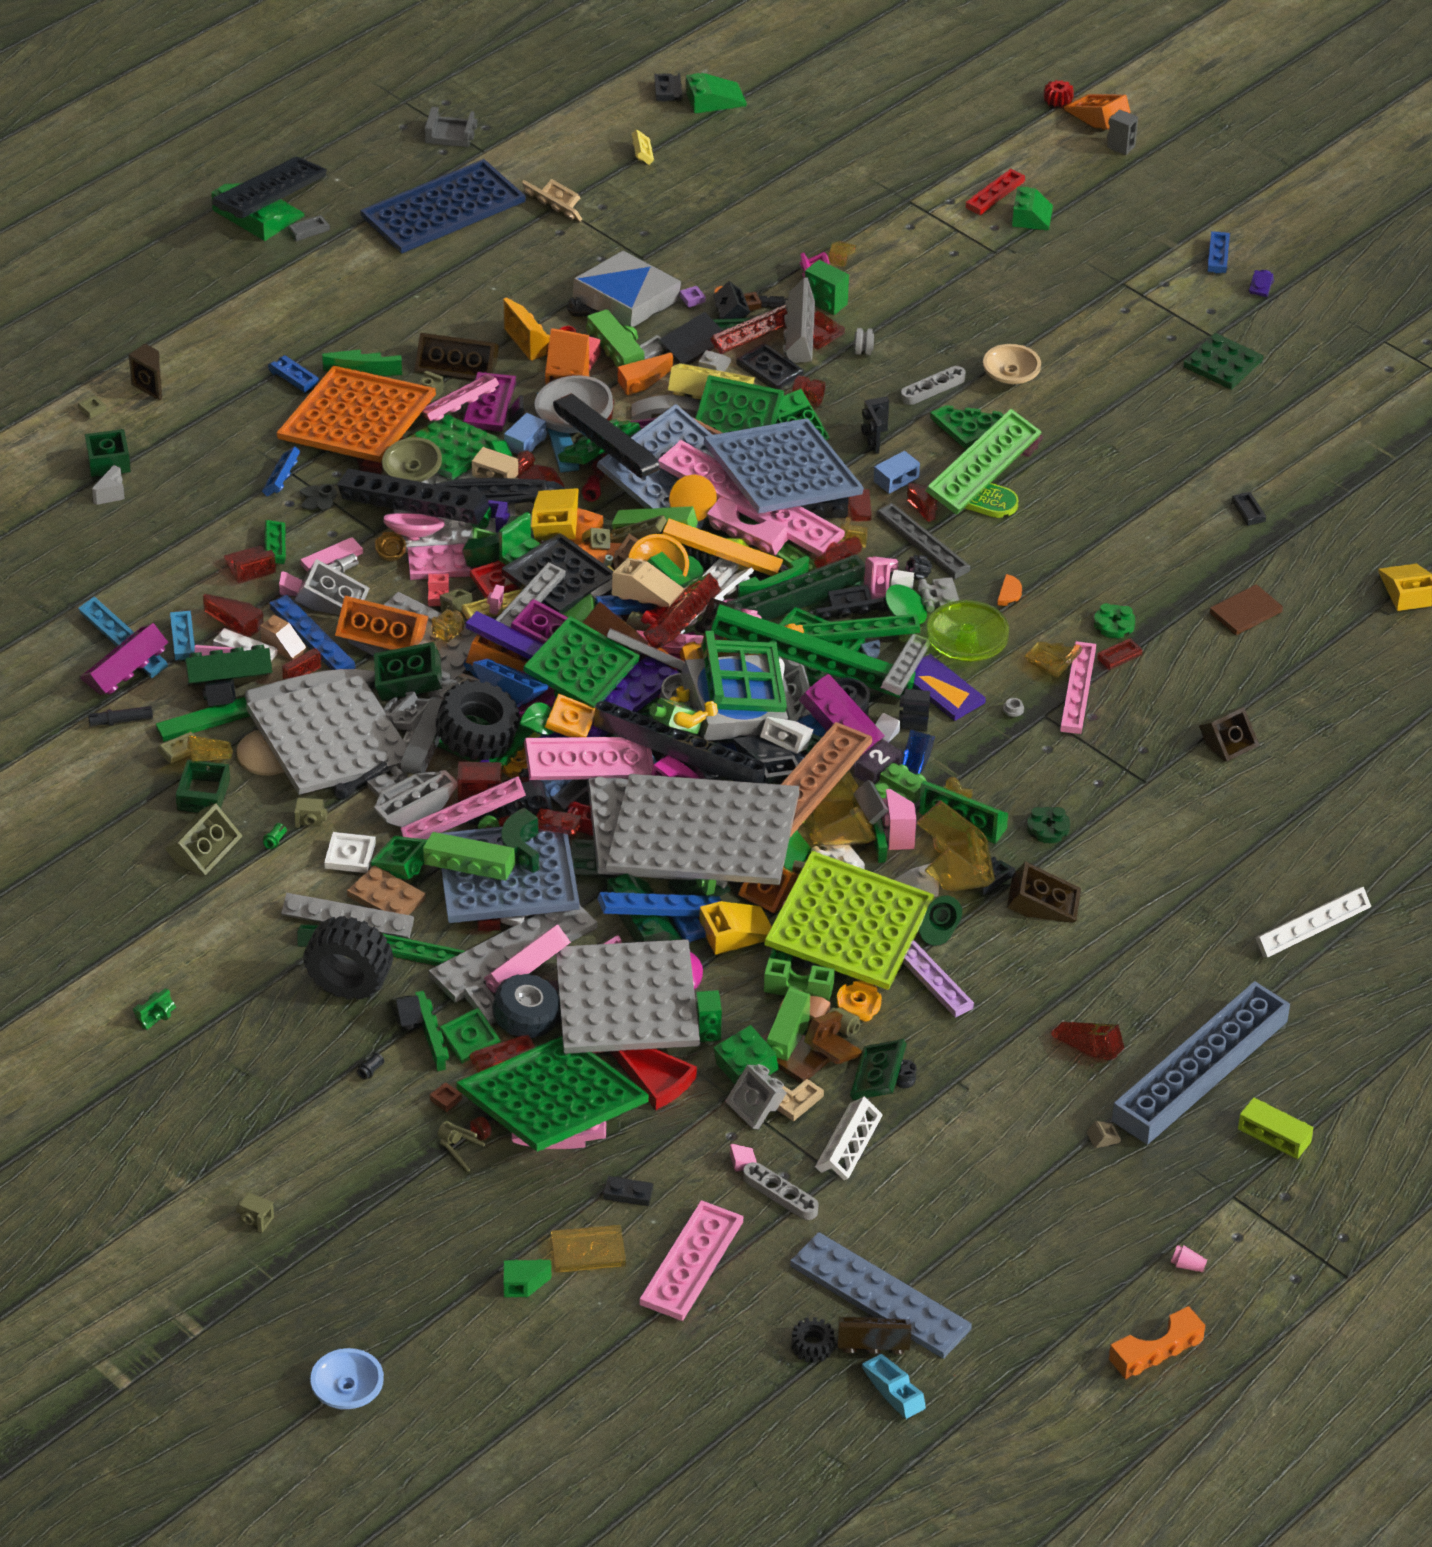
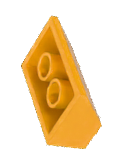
M504 298L505 331L530 361L546 356L550 335L545 333L541 324H538L533 315L523 306L508 298Z

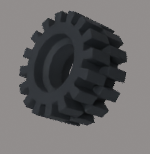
M808 1317L805 1318L804 1323L800 1320L798 1326L795 1325L793 1327L791 1347L794 1355L798 1354L800 1360L805 1357V1362L809 1363L810 1359H813V1363H818L819 1358L822 1362L825 1361V1356L828 1358L831 1356V1352L834 1351L835 1334L829 1322L825 1324L824 1319L818 1322L817 1317H813V1321H810ZM808 1337H817L820 1338L822 1341L819 1343L812 1344L806 1342L804 1339Z

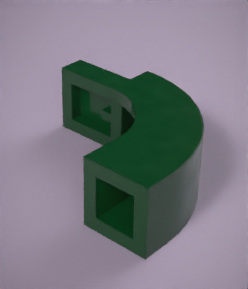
M510 516L506 525L514 521L518 516ZM499 532L486 538L468 539L462 549L467 567L483 566L500 561Z
M522 808L505 821L502 827V846L514 848L515 865L520 863L522 867L535 873L540 870L539 853L525 842L539 834L538 817L527 809Z

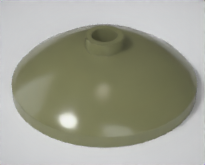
M419 437L406 438L395 442L385 451L382 459L383 469L387 476L418 482L431 478L439 470L442 463L439 447L432 441Z

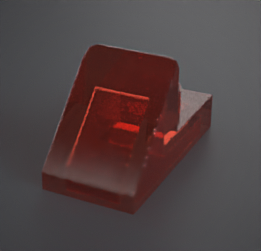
M914 483L908 484L907 500L928 522L935 520L936 503L938 500L926 492L928 486Z

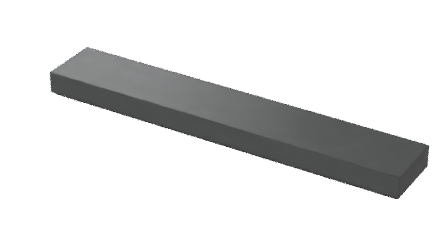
M893 503L877 511L878 518L952 578L957 579L970 572L969 564Z

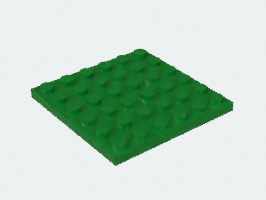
M563 1036L456 1082L457 1090L536 1152L649 1102L648 1094L592 1052L564 1054Z

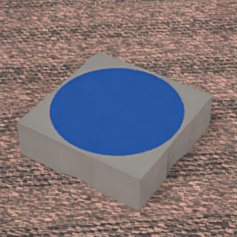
M765 654L745 655L747 671L769 672ZM740 656L718 657L720 670L742 671ZM703 659L685 660L680 677L685 690L689 689V701L697 711H705L704 703L710 700ZM722 679L724 697L746 698L743 680ZM749 680L752 699H773L770 681ZM718 709L717 715L706 716V719L701 723L699 731L702 738L706 740L761 735L766 717L788 720L786 711L784 713Z

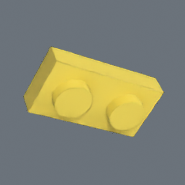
M636 129L632 133L635 156L638 160L650 165L654 161L650 139Z

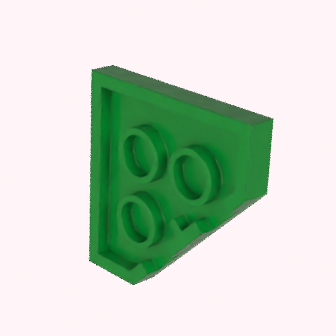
M949 405L930 412V419L965 449L973 445L1004 416L999 411H993L990 414L982 413L981 409L966 407L965 410L954 409V406Z

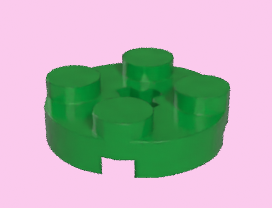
M1104 603L1095 613L1094 627L1096 630L1097 628L1101 630L1103 636L1122 638L1124 634L1132 633L1135 628L1133 609L1129 606Z

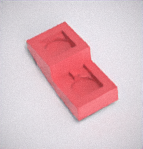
M428 574V606H441L440 595L449 592V574Z

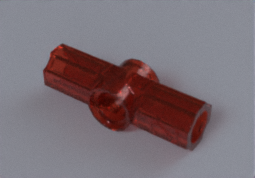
M854 536L839 544L832 542L825 552L815 557L814 564L816 570L822 573L837 565L844 567L851 557L861 552L863 546L860 543V539Z

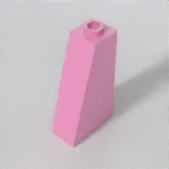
M558 925L552 927L485 976L484 980L488 989L495 993L498 986L505 979L518 974H529L571 942Z

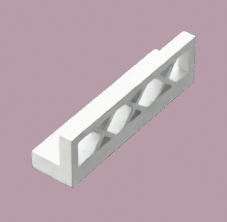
M865 1097L851 1102L815 1166L821 1173L832 1168L843 1180L850 1177L882 1117V1114ZM866 1110L873 1116L871 1122H867ZM858 1126H862L864 1135L862 1138L858 1137ZM849 1142H853L855 1152L852 1154L849 1151ZM840 1158L845 1159V1170L838 1164Z

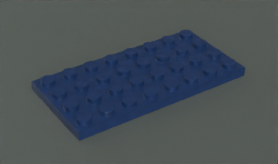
M482 159L364 208L360 212L361 217L402 254L525 202V195L485 159Z

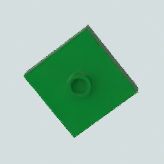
M479 1008L439 1027V1031L442 1032L444 1039L461 1064L501 1045V1040Z

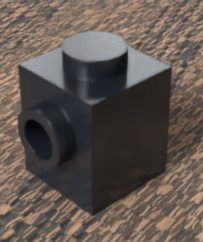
M233 678L208 681L205 688H203V697L205 701H208V706L230 704L236 700Z

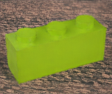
M1253 1098L1241 1112L1238 1130L1296 1159L1301 1156L1311 1143L1314 1128L1256 1098Z

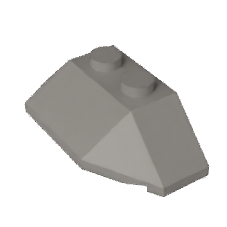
M779 657L784 662L783 686L787 704L786 713L788 720L797 722L806 710L799 699L810 688L802 664Z
M446 770L439 771V773H416L382 791L374 809L387 823L404 827L440 811L458 786V782Z

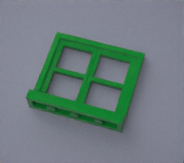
M705 631L701 648L709 700L717 704V709L785 713L787 704L777 644L715 640L714 631ZM717 652L739 653L742 671L720 670ZM744 653L766 654L769 672L747 671ZM722 679L743 680L746 698L724 697ZM749 680L770 681L773 699H752Z

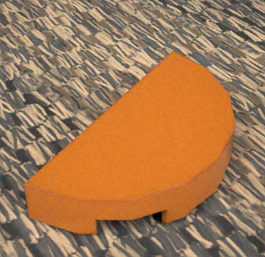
M1006 574L997 605L1007 606L1008 603L1017 602L1020 599L1022 585L1014 576Z

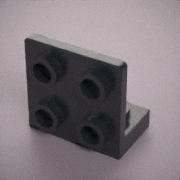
M887 396L865 400L864 409H862L863 424H861V431L863 435H866L868 446L873 449L875 454H879L880 433L888 431L889 399Z

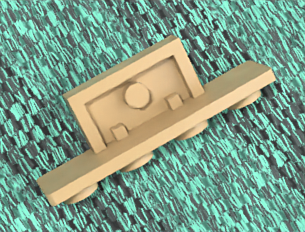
M553 179L547 183L543 190L525 180L521 182L525 188L524 192L530 197L535 196L542 204L551 205L556 212H563L570 220L575 219L579 222L582 220L578 211L573 208L580 199V196Z

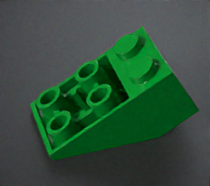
M802 389L783 396L776 424L808 418L825 440L830 438Z

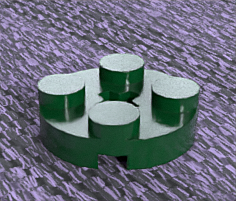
M1035 807L1028 816L1027 831L1031 836L1033 834L1038 837L1037 840L1040 842L1057 843L1062 840V837L1069 834L1070 819L1061 807Z

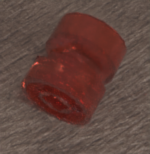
M798 375L792 392L802 389L809 403L819 406L824 398L826 383L816 379L810 381V378Z

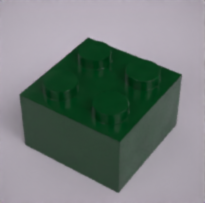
M124 429L85 434L91 477L104 476L113 465L120 467L121 474L131 472Z

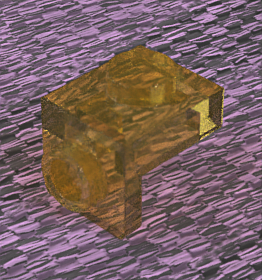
M846 517L845 524L840 526V529L845 531L842 544L866 548L868 527L850 525L851 517Z

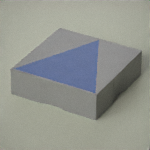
M621 251L574 278L573 297L574 299L576 297L580 298L583 304L598 311L608 309L620 324L634 327L648 319L652 314L679 301L681 281L633 255Z

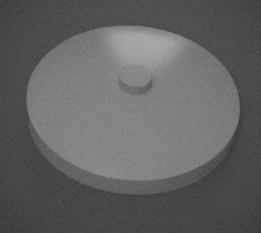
M567 376L554 380L544 386L535 399L536 416L546 421L547 428L564 433L579 431L555 412L553 401L572 393L606 419L613 409V398L609 387L602 381L589 376Z

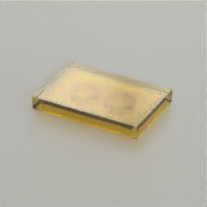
M621 1225L551 1231L556 1272L626 1266Z

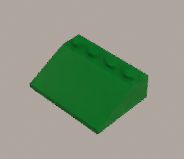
M241 183L222 185L211 192L212 199ZM281 199L244 218H237L234 214L222 211L212 205L213 211L263 241H266L304 217L302 211Z

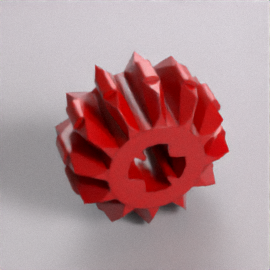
M1055 79L1054 82L1049 81L1044 88V101L1048 102V105H1054V107L1060 106L1062 108L1063 105H1068L1074 97L1073 86L1069 82H1063V80L1057 81Z

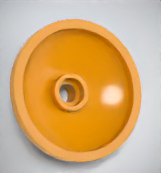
M663 534L645 536L634 544L628 558L648 561L649 558L663 552L683 571V575L687 576L689 569L687 552L676 539Z

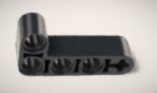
M532 780L521 783L526 796L467 822L477 825L484 816L488 815L496 819L509 817L522 808L531 811L533 815L538 817L539 823L549 822L553 817L551 798L544 782Z

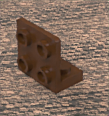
M833 1011L812 1019L804 1042L811 1046V1049L815 1052L827 1056L831 1062L841 1064L860 1057L862 1050L837 1035L841 1028L840 1022L843 1014Z

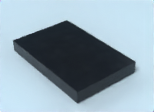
M703 312L659 339V344L668 353L673 354V358L678 364L689 365L702 357L706 350L712 351L728 341V335L706 312Z
M765 343L736 359V364L770 388L778 390L804 375V370Z

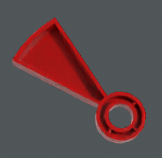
M657 1049L610 1051L635 1085L648 1094V1101L655 1110L679 1097L696 1079V1066ZM607 1051L592 1052V1053H604V1052H607Z

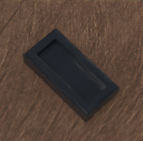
M1251 492L1232 496V502L1247 526L1266 522V515Z

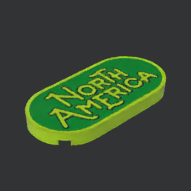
M990 483L965 509L995 518H1001L1007 514L1010 516L1018 509V496L1009 488Z

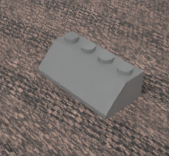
M803 278L789 291V298L785 301L788 315H785L787 329L784 330L786 344L783 345L784 356H787L793 363L812 361L815 301L808 278Z

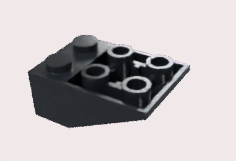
M760 735L733 738L732 740L737 752L765 763L763 784L781 785L798 766L795 756L788 749L760 737Z

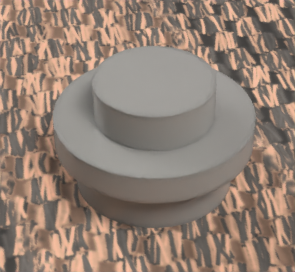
M1009 698L1003 705V711L1008 716L1017 717L1023 714L1024 705L1018 698Z

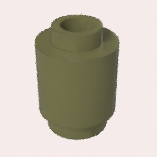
M832 1008L829 1013L838 1011L843 1014L840 1022L841 1028L838 1032L850 1037L859 1031L861 1023L857 1015L842 1008Z

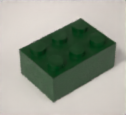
M435 642L374 653L375 687L382 701L395 697H405L407 692L420 694L442 689L441 656Z

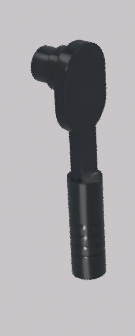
M385 761L380 763L353 782L337 784L334 792L336 798L344 800L354 794L358 786L389 769Z

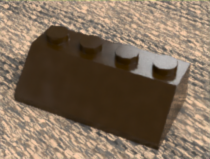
M420 332L414 371H429L434 374L476 379L478 372L493 374L497 364L499 345L492 342Z

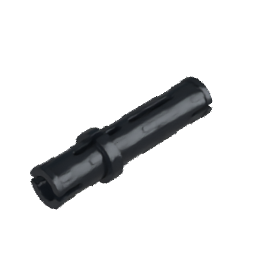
M152 706L115 711L108 709L107 712L89 713V726H113L115 723L153 719Z

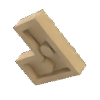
M808 1079L793 1091L783 1086L782 1089L787 1094L777 1110L792 1121H795L824 1097V1090Z

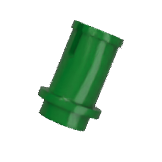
M276 823L273 829L264 835L263 844L266 848L273 849L278 847L280 839L287 832L285 826L279 831L283 824Z

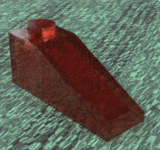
M209 594L203 595L204 611L234 632L251 637L260 631V625L264 623V615L259 608L247 602Z
M1061 1022L1051 1032L1052 1037L1094 1058L1113 1060L1125 1048L1119 1024Z

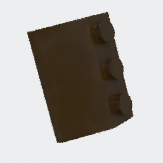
M838 1317L837 1346L842 1348V1352L855 1353L857 1349H866V1353L873 1354L881 1353V1350H890L891 1354H904L905 1350L910 1351L912 1324L910 1319Z

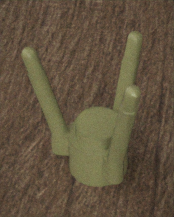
M449 1121L442 1123L438 1129V1137L441 1138L440 1144L446 1147L458 1163L469 1172L470 1168L450 1144H456L461 1137L483 1147L486 1145L485 1142L475 1138L477 1137L476 1133L456 1126Z

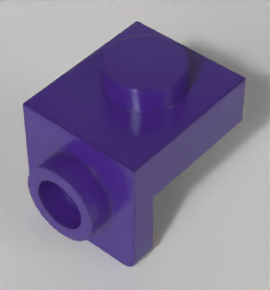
M1255 270L1249 293L1268 297L1271 284L1274 282L1273 274L1267 270Z
M488 500V506L492 511L491 518L495 519V532H499L510 518L508 502Z

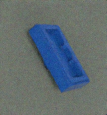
M669 916L683 940L691 942L706 937V931L697 917Z

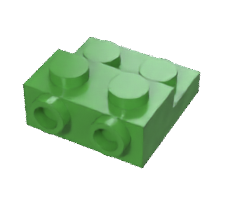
M892 763L880 774V780L875 784V787L881 798H886V789H891L915 804L920 800L921 783L926 781L922 774L918 773L915 775L909 772L908 768L903 764L897 765Z

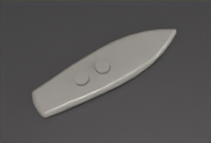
M337 669L310 673L247 690L245 692V699L248 703L362 675L366 683L370 685L375 681V671Z

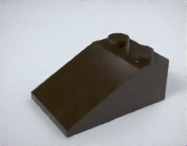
M1025 861L1012 875L1007 908L1026 917L1075 923L1081 888Z

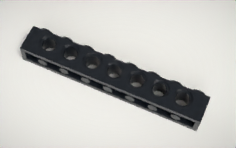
M348 469L337 484L342 499L477 525L489 509L483 493Z

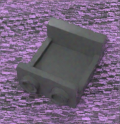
M431 107L425 126V143L469 147L470 140L474 139V129H477L478 120L475 118V113L471 111L468 119L440 117L439 107Z

